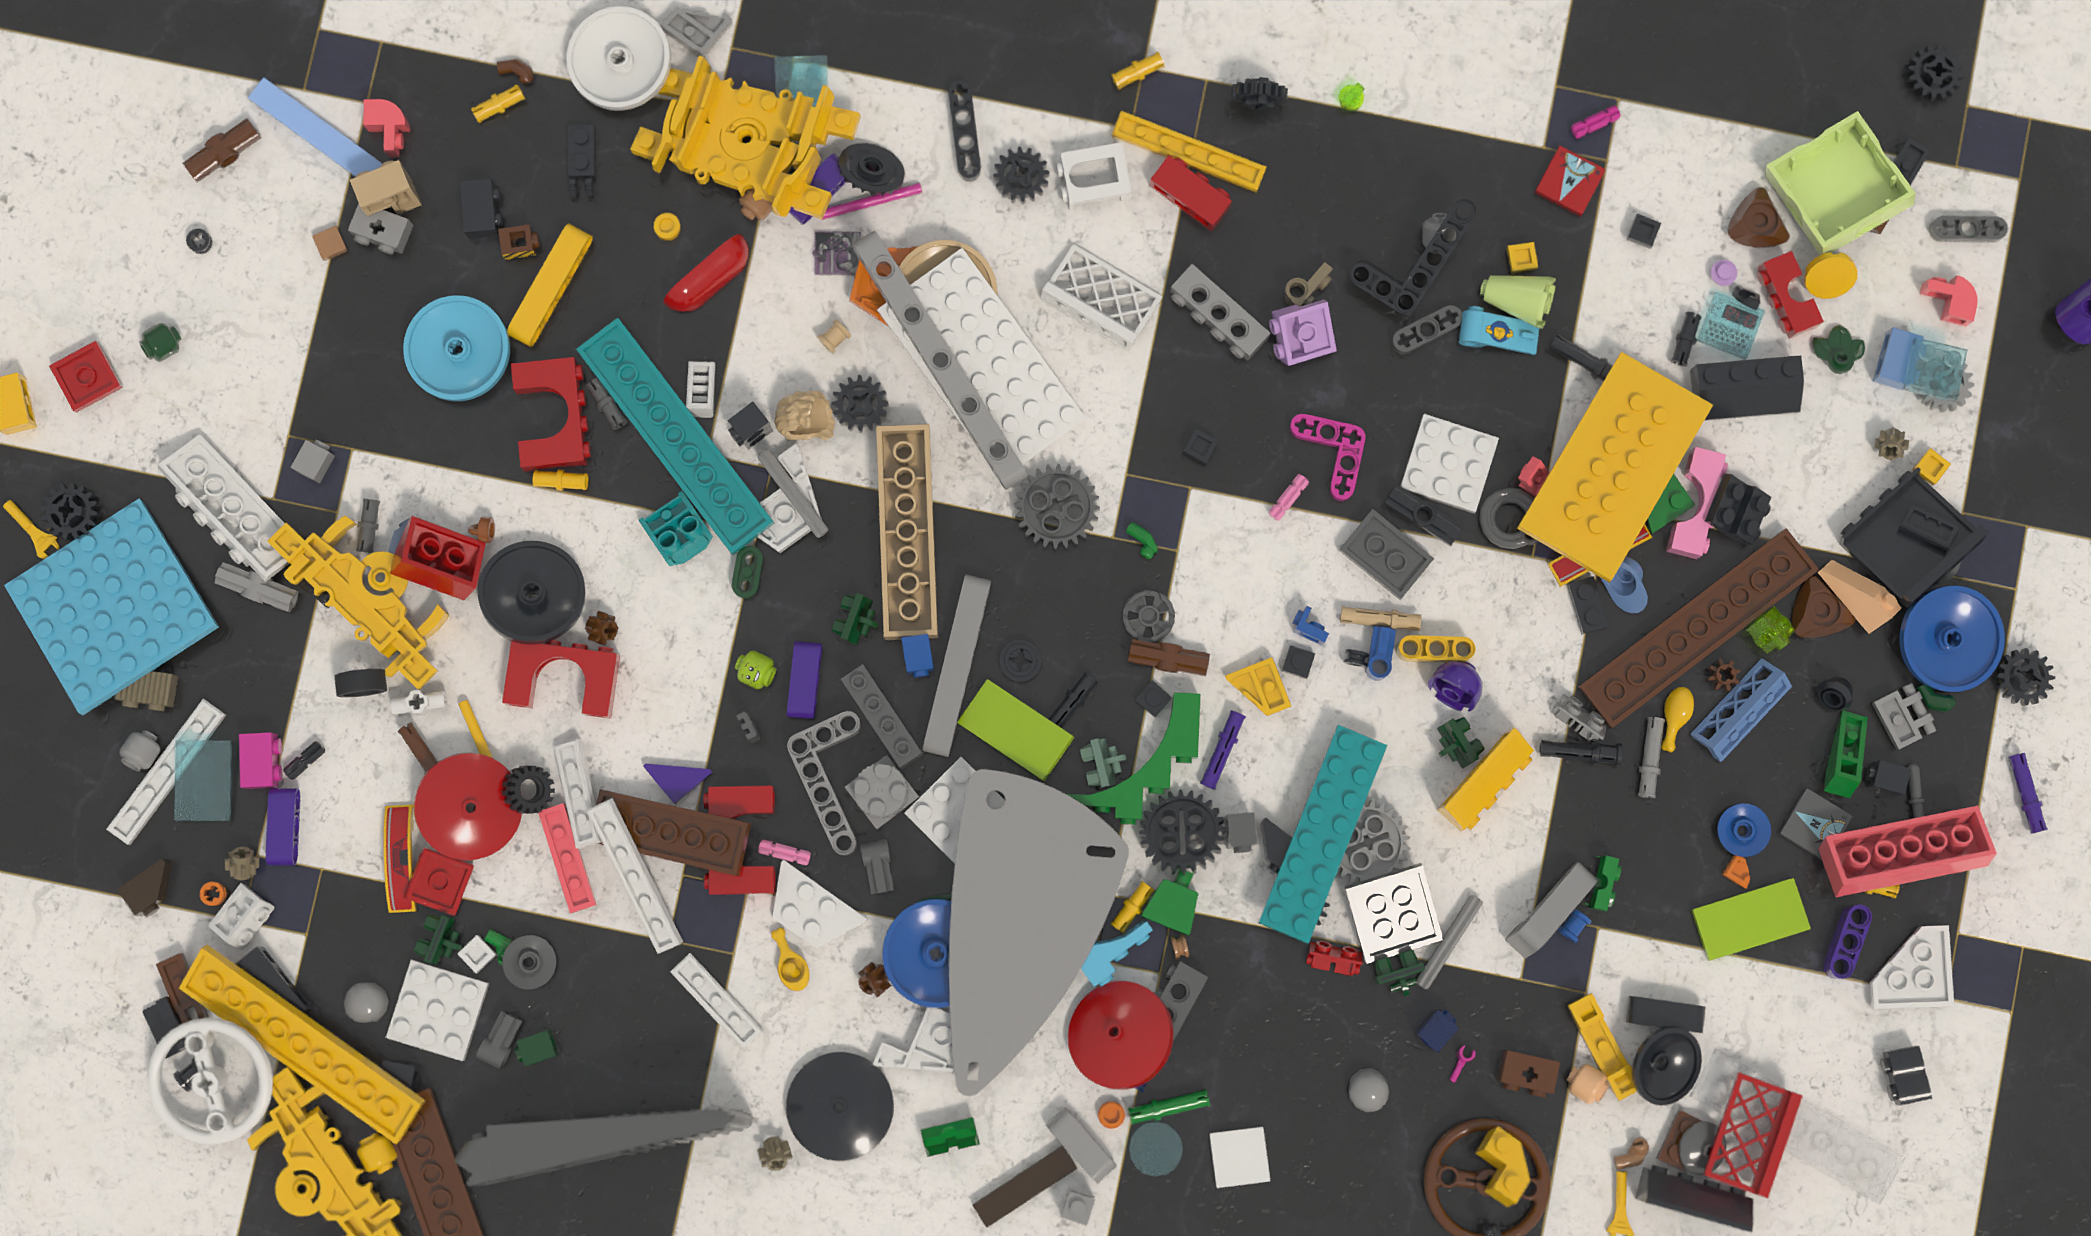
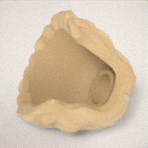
M797 391L792 395H787L779 401L775 411L776 429L788 440H810L813 437L828 440L834 436L835 420L832 417L833 411L830 408L829 400L825 398L821 391Z

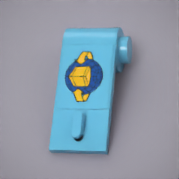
M1470 306L1468 310L1462 312L1459 344L1469 347L1488 345L1535 355L1539 328L1520 319L1487 313L1481 307Z

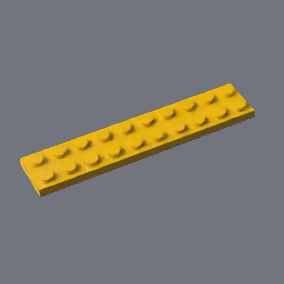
M208 944L200 949L179 989L222 1020L242 1027L257 1040L265 1051L393 1143L397 1144L402 1140L423 1105L424 1099Z

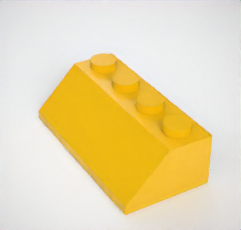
M1515 727L1506 731L1437 811L1460 831H1464L1466 828L1471 830L1481 819L1477 815L1484 808L1488 811L1498 800L1495 796L1501 788L1506 790L1514 782L1515 778L1512 775L1518 769L1523 771L1533 760L1530 757L1534 752L1533 748Z

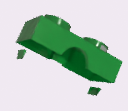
M1601 856L1596 877L1598 881L1594 887L1589 908L1607 911L1608 907L1613 906L1615 892L1612 891L1614 881L1619 880L1621 873L1618 858Z
M973 1117L921 1129L924 1147L929 1158L930 1156L949 1152L948 1148L957 1146L959 1150L980 1145Z

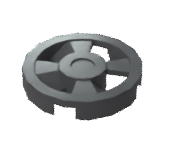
M1144 590L1134 594L1127 601L1123 610L1125 629L1136 640L1152 643L1160 641L1171 632L1175 622V610L1172 602L1164 594L1155 591ZM1145 596L1155 597L1152 606L1146 605ZM1128 611L1137 613L1138 619L1128 620ZM1169 612V623L1159 620L1160 614ZM1145 627H1152V638L1143 637Z

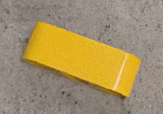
M1409 635L1402 638L1396 645L1397 656L1406 662H1464L1472 658L1476 651L1475 644L1470 638L1455 636ZM1404 642L1414 644L1416 649L1414 655L1404 653ZM1431 643H1438L1441 646L1442 653L1440 656L1431 654L1429 651ZM1462 643L1467 646V656L1462 657L1457 654V644Z

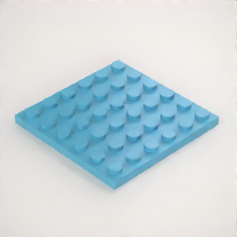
M140 498L89 530V534L84 533L80 536V539L70 542L4 585L72 703L81 715L91 711L219 628L144 501Z

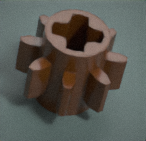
M598 611L597 616H589L585 626V630L589 634L588 640L601 645H606L607 640H614L619 629L616 622H614L616 617L602 611Z
M1719 659L1717 660V668L1715 666L1707 668L1712 673L1711 677H1708L1706 681H1712L1715 684L1713 690H1718L1723 686L1725 692H1728L1731 689L1730 683L1733 685L1740 683L1736 679V675L1741 670H1735L1733 660L1724 664L1723 660ZM1725 670V676L1728 679L1722 681V675L1719 672Z
M870 962L858 972L861 976L858 984L865 994L871 995L874 993L876 997H879L891 987L882 964L875 966L873 962Z

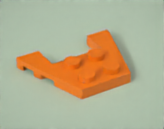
M919 246L911 248L894 247L887 248V250L899 267L907 255ZM859 259L849 302L888 326L877 311L886 301ZM879 264L876 267V272L881 277H887L891 274V269L887 264Z

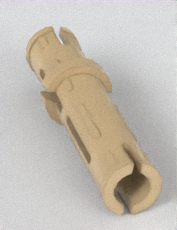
M1342 606L1340 623L1380 626L1394 630L1409 629L1420 631L1421 614L1402 613L1395 609H1392V611H1379Z

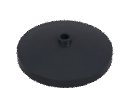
M522 541L503 548L488 561L479 578L478 601L486 622L502 637L520 644H542L559 638L577 622L585 603V582L578 564L563 549L547 542ZM531 594L537 595V597L535 598H528V596Z
M833 1052L811 1060L797 1073L788 1090L786 1114L793 1135L806 1150L823 1159L846 1161L867 1154L882 1141L893 1119L894 1098L886 1076L877 1066L872 1065L873 1062L858 1054ZM836 1102L844 1104L842 1112H837L834 1109Z

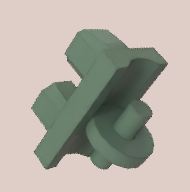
M1106 738L1090 740L1091 744L1080 748L1083 761L1095 760L1097 770L1086 772L1088 785L1101 787L1117 785L1115 773L1122 772L1120 762L1127 760L1126 755L1118 756L1116 746L1108 748Z

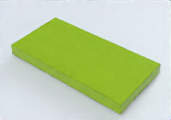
M988 679L957 722L1043 781L1046 780L1074 739L1071 734Z
M1794 878L1691 910L1708 961L1811 929Z

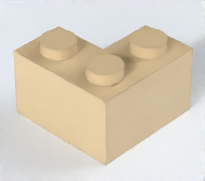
M399 160L387 161L380 168L360 172L355 178L350 180L359 205L366 216L391 206L399 215L422 205L411 177Z

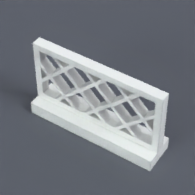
M1073 244L1050 281L1044 286L1040 299L1130 352L1136 339L1162 300V296ZM1074 253L1084 259L1085 267L1072 269L1070 259ZM1102 269L1107 273L1108 280L1094 282L1092 270ZM1088 272L1090 284L1077 286L1074 274ZM1070 275L1073 287L1063 289L1055 283L1059 277ZM1124 282L1129 286L1130 293L1117 296L1114 284ZM1110 285L1113 297L1099 299L1096 287ZM1092 288L1095 300L1089 302L1081 300L1078 291ZM1145 295L1154 300L1150 307L1139 309L1136 297ZM1132 298L1135 310L1122 313L1119 301ZM1114 302L1117 314L1108 316L1103 313L1101 304ZM1137 315L1139 325L1135 331L1125 326L1124 317Z

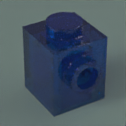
M1435 1010L1414 1034L1431 1050L1438 1053L1459 1028L1455 1025L1457 1020L1448 1011L1444 1010L1441 1012L1440 1010Z

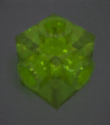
M1775 606L1756 619L1746 629L1754 638L1757 646L1762 648L1767 654L1774 648L1780 651L1791 642L1788 637L1795 631L1789 619L1783 616Z

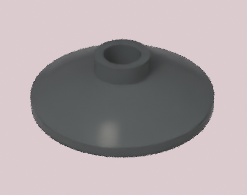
M534 935L521 936L507 946L502 958L503 972L506 978L519 988L535 989L541 987L554 974L556 968L555 952L552 946L541 937ZM526 957H530L532 960V964L529 967L523 965V960Z
M1701 1121L1691 1125L1684 1132L1679 1144V1158L1684 1168L1689 1172L1703 1175L1719 1128L1716 1124ZM1724 1135L1722 1139V1144L1726 1150V1138ZM1720 1148L1718 1150L1717 1155L1722 1153ZM1724 1157L1714 1162L1711 1172L1720 1166Z

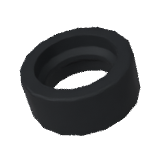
M360 669L334 675L337 697H361L387 691L384 669Z

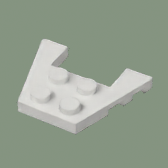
M794 444L777 458L792 477L794 484L821 518L800 448L797 444ZM778 489L760 503L775 524L757 537L779 553L812 531L781 489Z
M950 1006L942 1008L927 1007L909 1052H904L882 1042L872 1065L955 1073Z

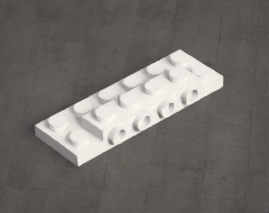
M200 434L158 464L159 471L176 487L175 492L177 494L175 497L180 505L184 508L189 506L195 512L193 513L195 520L201 526L207 525L212 530L211 536L219 545L225 543L230 549V557L237 564L243 562L246 567L250 565L265 582L290 564L267 542L285 523Z

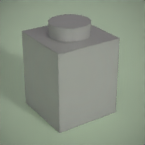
M305 440L291 468L320 484L335 456L328 451L330 448L328 445L318 440H315L314 444Z
M1069 1189L1061 1217L1087 1226L1095 1197Z

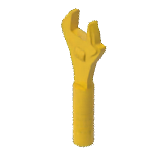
M12 500L7 501L3 505V508L31 536L39 558L46 559L49 557L45 551L51 544L60 550V546L56 541L57 537L36 528Z
M1616 1171V1211L1613 1221L1606 1229L1610 1236H1616V1233L1634 1236L1626 1214L1627 1171Z

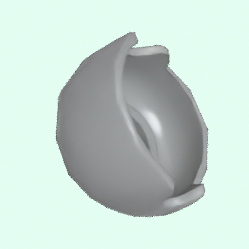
M362 982L353 985L346 992L343 1004L345 1013L350 1019L359 1023H368L379 1020L386 1013L389 999L386 991L379 984Z
M1364 1068L1352 1075L1348 1092L1350 1100L1356 1108L1364 1112H1374L1386 1104L1389 1096V1086L1386 1078L1380 1071L1373 1068Z

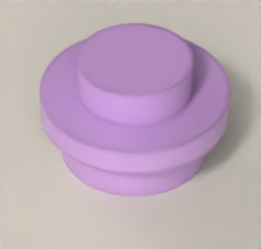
M1719 260L1711 268V278L1720 286H1728L1735 281L1737 268L1729 260Z

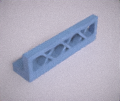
M1761 658L1740 680V683L1692 731L1691 736L1706 746L1715 759L1722 762L1792 687L1783 671ZM1763 669L1771 672L1766 680L1757 681V676ZM1752 689V695L1748 699L1739 700V695L1744 690ZM1734 708V714L1730 718L1721 719V714L1726 709ZM1716 727V733L1709 740L1702 736L1708 728Z

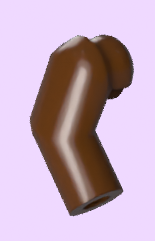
M521 59L497 61L499 74L514 72L516 75H519L521 83H529L533 80L532 67Z

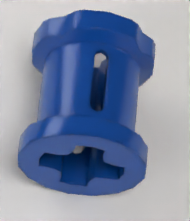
M1574 909L1557 931L1570 941L1577 943L1578 935L1592 921L1583 913Z

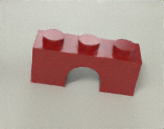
M1792 251L1763 262L1757 268L1758 280L1762 286L1766 287L1769 294L1768 302L1771 308L1777 311L1780 318L1778 320L1780 329L1784 334L1787 333L1789 339L1817 328L1824 322L1814 298L1805 302H1798L1793 300L1788 293L1789 283L1797 280L1802 275Z

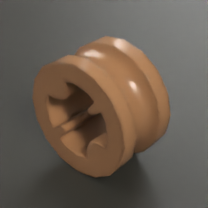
M1180 934L1179 938L1172 936L1171 943L1175 959L1178 960L1182 955L1189 957L1184 934Z

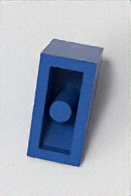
M929 635L902 637L907 674H913V678L929 676V671H934Z

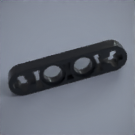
M957 80L950 85L948 90L959 176L963 180L971 182L979 178L981 174L972 90L967 82ZM957 88H962L963 92H967L963 94L964 105L959 106L958 96L953 95V93L957 92ZM960 112L968 113L971 117L969 123L965 125L959 124L956 121L957 114ZM964 137H969L974 142L973 147L969 150H964L959 146V141ZM960 156H971L972 167H977V169H973V174H968L967 170H962L966 168V157L960 158Z

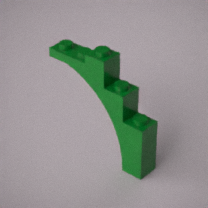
M1173 693L1171 716L1163 740L1149 761L1130 778L1117 786L1091 795H1066L1086 807H1094V812L1110 813V808H1115L1114 819H1120V824L1136 825V820H1142L1143 789H1148V794H1164V790L1170 789L1171 758H1176V763L1192 764V759L1198 758L1201 694Z

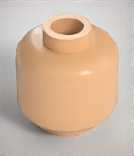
M1584 1064L1580 1069L1574 1067L1567 1079L1571 1083L1569 1092L1586 1104H1592L1595 1101L1599 1103L1610 1085L1606 1083V1074L1590 1064Z

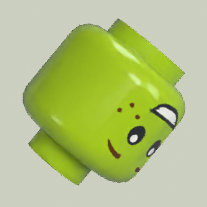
M754 650L748 652L746 656L741 655L735 665V669L738 670V680L754 689H761L764 686L768 687L777 670L774 667L773 659Z

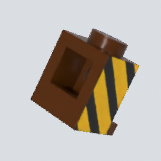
M530 225L498 229L501 254L505 260L536 255L535 248L540 247L538 232H533ZM520 240L526 241L525 246L517 247V243Z

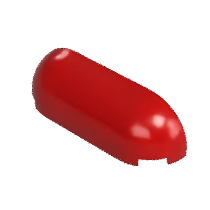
M742 234L735 235L719 246L667 293L663 303L669 309L676 311H694L702 306L745 268L749 249Z

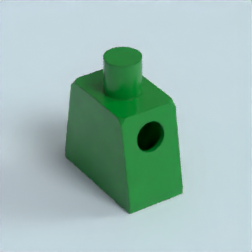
M1179 869L1174 882L1163 879L1142 912L1141 917L1188 936L1191 932L1199 894L1188 889L1194 874L1187 871L1186 875L1183 876L1181 869Z

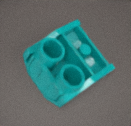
M683 491L678 493L679 496L646 518L642 517L638 520L669 566L686 563L705 550L713 538V535Z

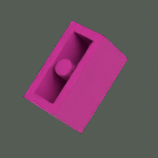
M271 732L239 734L240 788L279 787V781H282L283 771L282 766L278 765V755L282 753V742L280 738L278 739V734Z

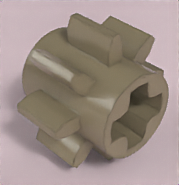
M1892 427L1885 431L1880 430L1879 438L1875 439L1874 448L1879 449V457L1883 456L1892 461L1898 457H1904V450H1908L1909 440L1905 439V431L1901 432Z
M248 847L233 849L232 852H228V858L225 859V870L230 871V876L237 880L249 879L252 875H256V868H259V856H254V850Z
M779 1137L766 1139L762 1143L763 1148L757 1149L762 1167L767 1166L771 1171L782 1170L787 1166V1160L792 1159L788 1141L782 1142V1139Z

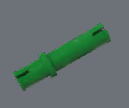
M1204 1089L1203 1091L1161 1101L1154 1099L1149 1104L1129 1107L1128 1114L1131 1125L1151 1119L1158 1121L1163 1116L1205 1106L1208 1107L1210 1106V1101L1207 1098V1090Z

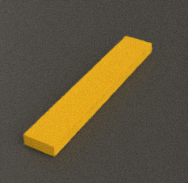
M1121 111L1112 133L1114 138L1166 158L1168 155L1172 158L1178 157L1191 168L1253 192H1257L1266 170V166L1124 111Z

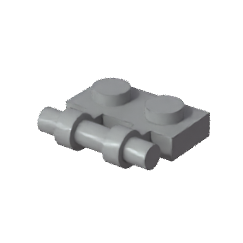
M1912 683L1902 687L1907 696L1904 699L1901 698L1897 690L1872 702L1896 750L1921 739L1922 736L1918 730L1921 726H1923L1927 735L1937 731L1932 722L1934 720L1932 714L1927 713L1921 701L1923 697L1920 691L1916 692ZM1909 705H1912L1918 717L1914 721L1907 709Z

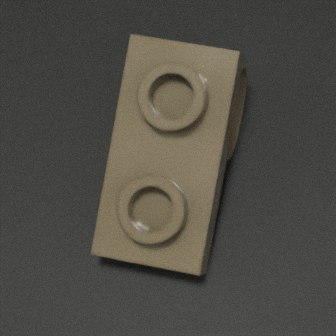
M1324 262L1308 282L1301 278L1291 279L1284 290V300L1289 306L1298 305L1299 307L1312 303L1315 300L1313 294L1318 288L1323 290L1332 280L1329 275L1333 268ZM1298 287L1303 291V296L1299 298L1293 297L1289 289Z

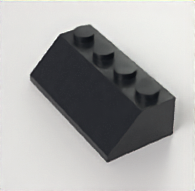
M1801 355L1696 364L1690 370L1692 393L1713 404L1704 421L1801 412L1804 388Z
M1653 1164L1651 1169L1643 1167L1635 1199L1752 1233L1753 1198L1745 1196V1190L1730 1186V1190L1725 1191L1719 1189L1720 1183L1704 1179L1703 1184L1693 1182L1694 1176L1681 1172H1678L1677 1177L1668 1175L1667 1168Z

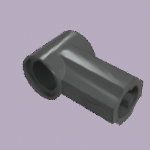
M887 839L860 843L864 867L867 868L871 894L894 891Z
M501 1011L489 1036H486L481 1043L476 1058L501 1069L509 1057L512 1049L510 1046L523 1021Z

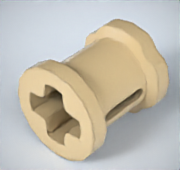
M836 319L833 321L834 325L823 335L819 334L817 336V339L831 354L836 352L835 348L843 340L852 337L849 331Z

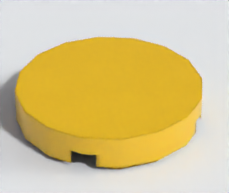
M1828 252L1815 257L1805 269L1804 283L1809 293L1822 299L1837 298L1847 293L1854 286L1858 275L1857 267L1850 256L1838 252L1839 254Z

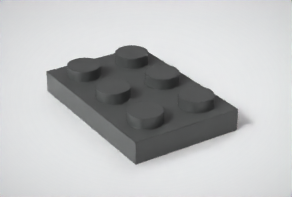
M1374 509L1370 511L1339 549L1342 554L1399 600L1403 598L1434 560L1432 556Z

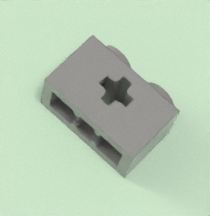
M358 204L348 231L354 236V241L366 246L369 243L379 246V250L393 255L394 251L400 254L403 253L413 224L409 219L385 210L366 216ZM383 227L385 229L384 232H375L376 228L381 229Z

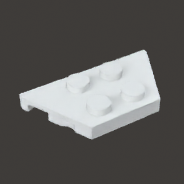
M785 860L781 862L772 918L815 949L867 921V918Z

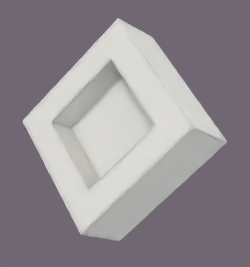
M479 935L475 936L458 953L475 973L482 970L497 955Z

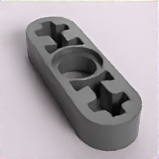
M1940 216L1929 226L1930 236L1939 242H1997L2008 232L2006 221L1997 216ZM1968 222L1974 226V235L1968 236L1963 233V223ZM1943 223V227L1952 228L1955 226V230H1948L1943 235L1941 230H1937V227ZM1993 224H1995V228L2000 229L1995 235L1992 230H1985L1981 233L1982 228H1989Z
M1448 305L1398 330L1392 338L1393 349L1399 354H1408L1457 329L1462 321L1461 310L1456 306ZM1446 312L1450 315L1455 314L1454 324L1447 321L1441 325L1443 330L1440 331L1438 322L1446 317ZM1424 323L1431 324L1434 327V334L1430 337L1423 336L1420 332V326ZM1411 329H1414L1416 338L1409 341L1407 348L1404 345L1399 346L1400 336L1402 335L1404 339L1413 335Z

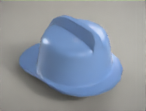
M1626 556L1610 583L1602 578L1601 580L1605 584L1612 600L1623 611L1639 613L1644 610L1647 605L1648 596L1642 584L1643 570L1637 561Z

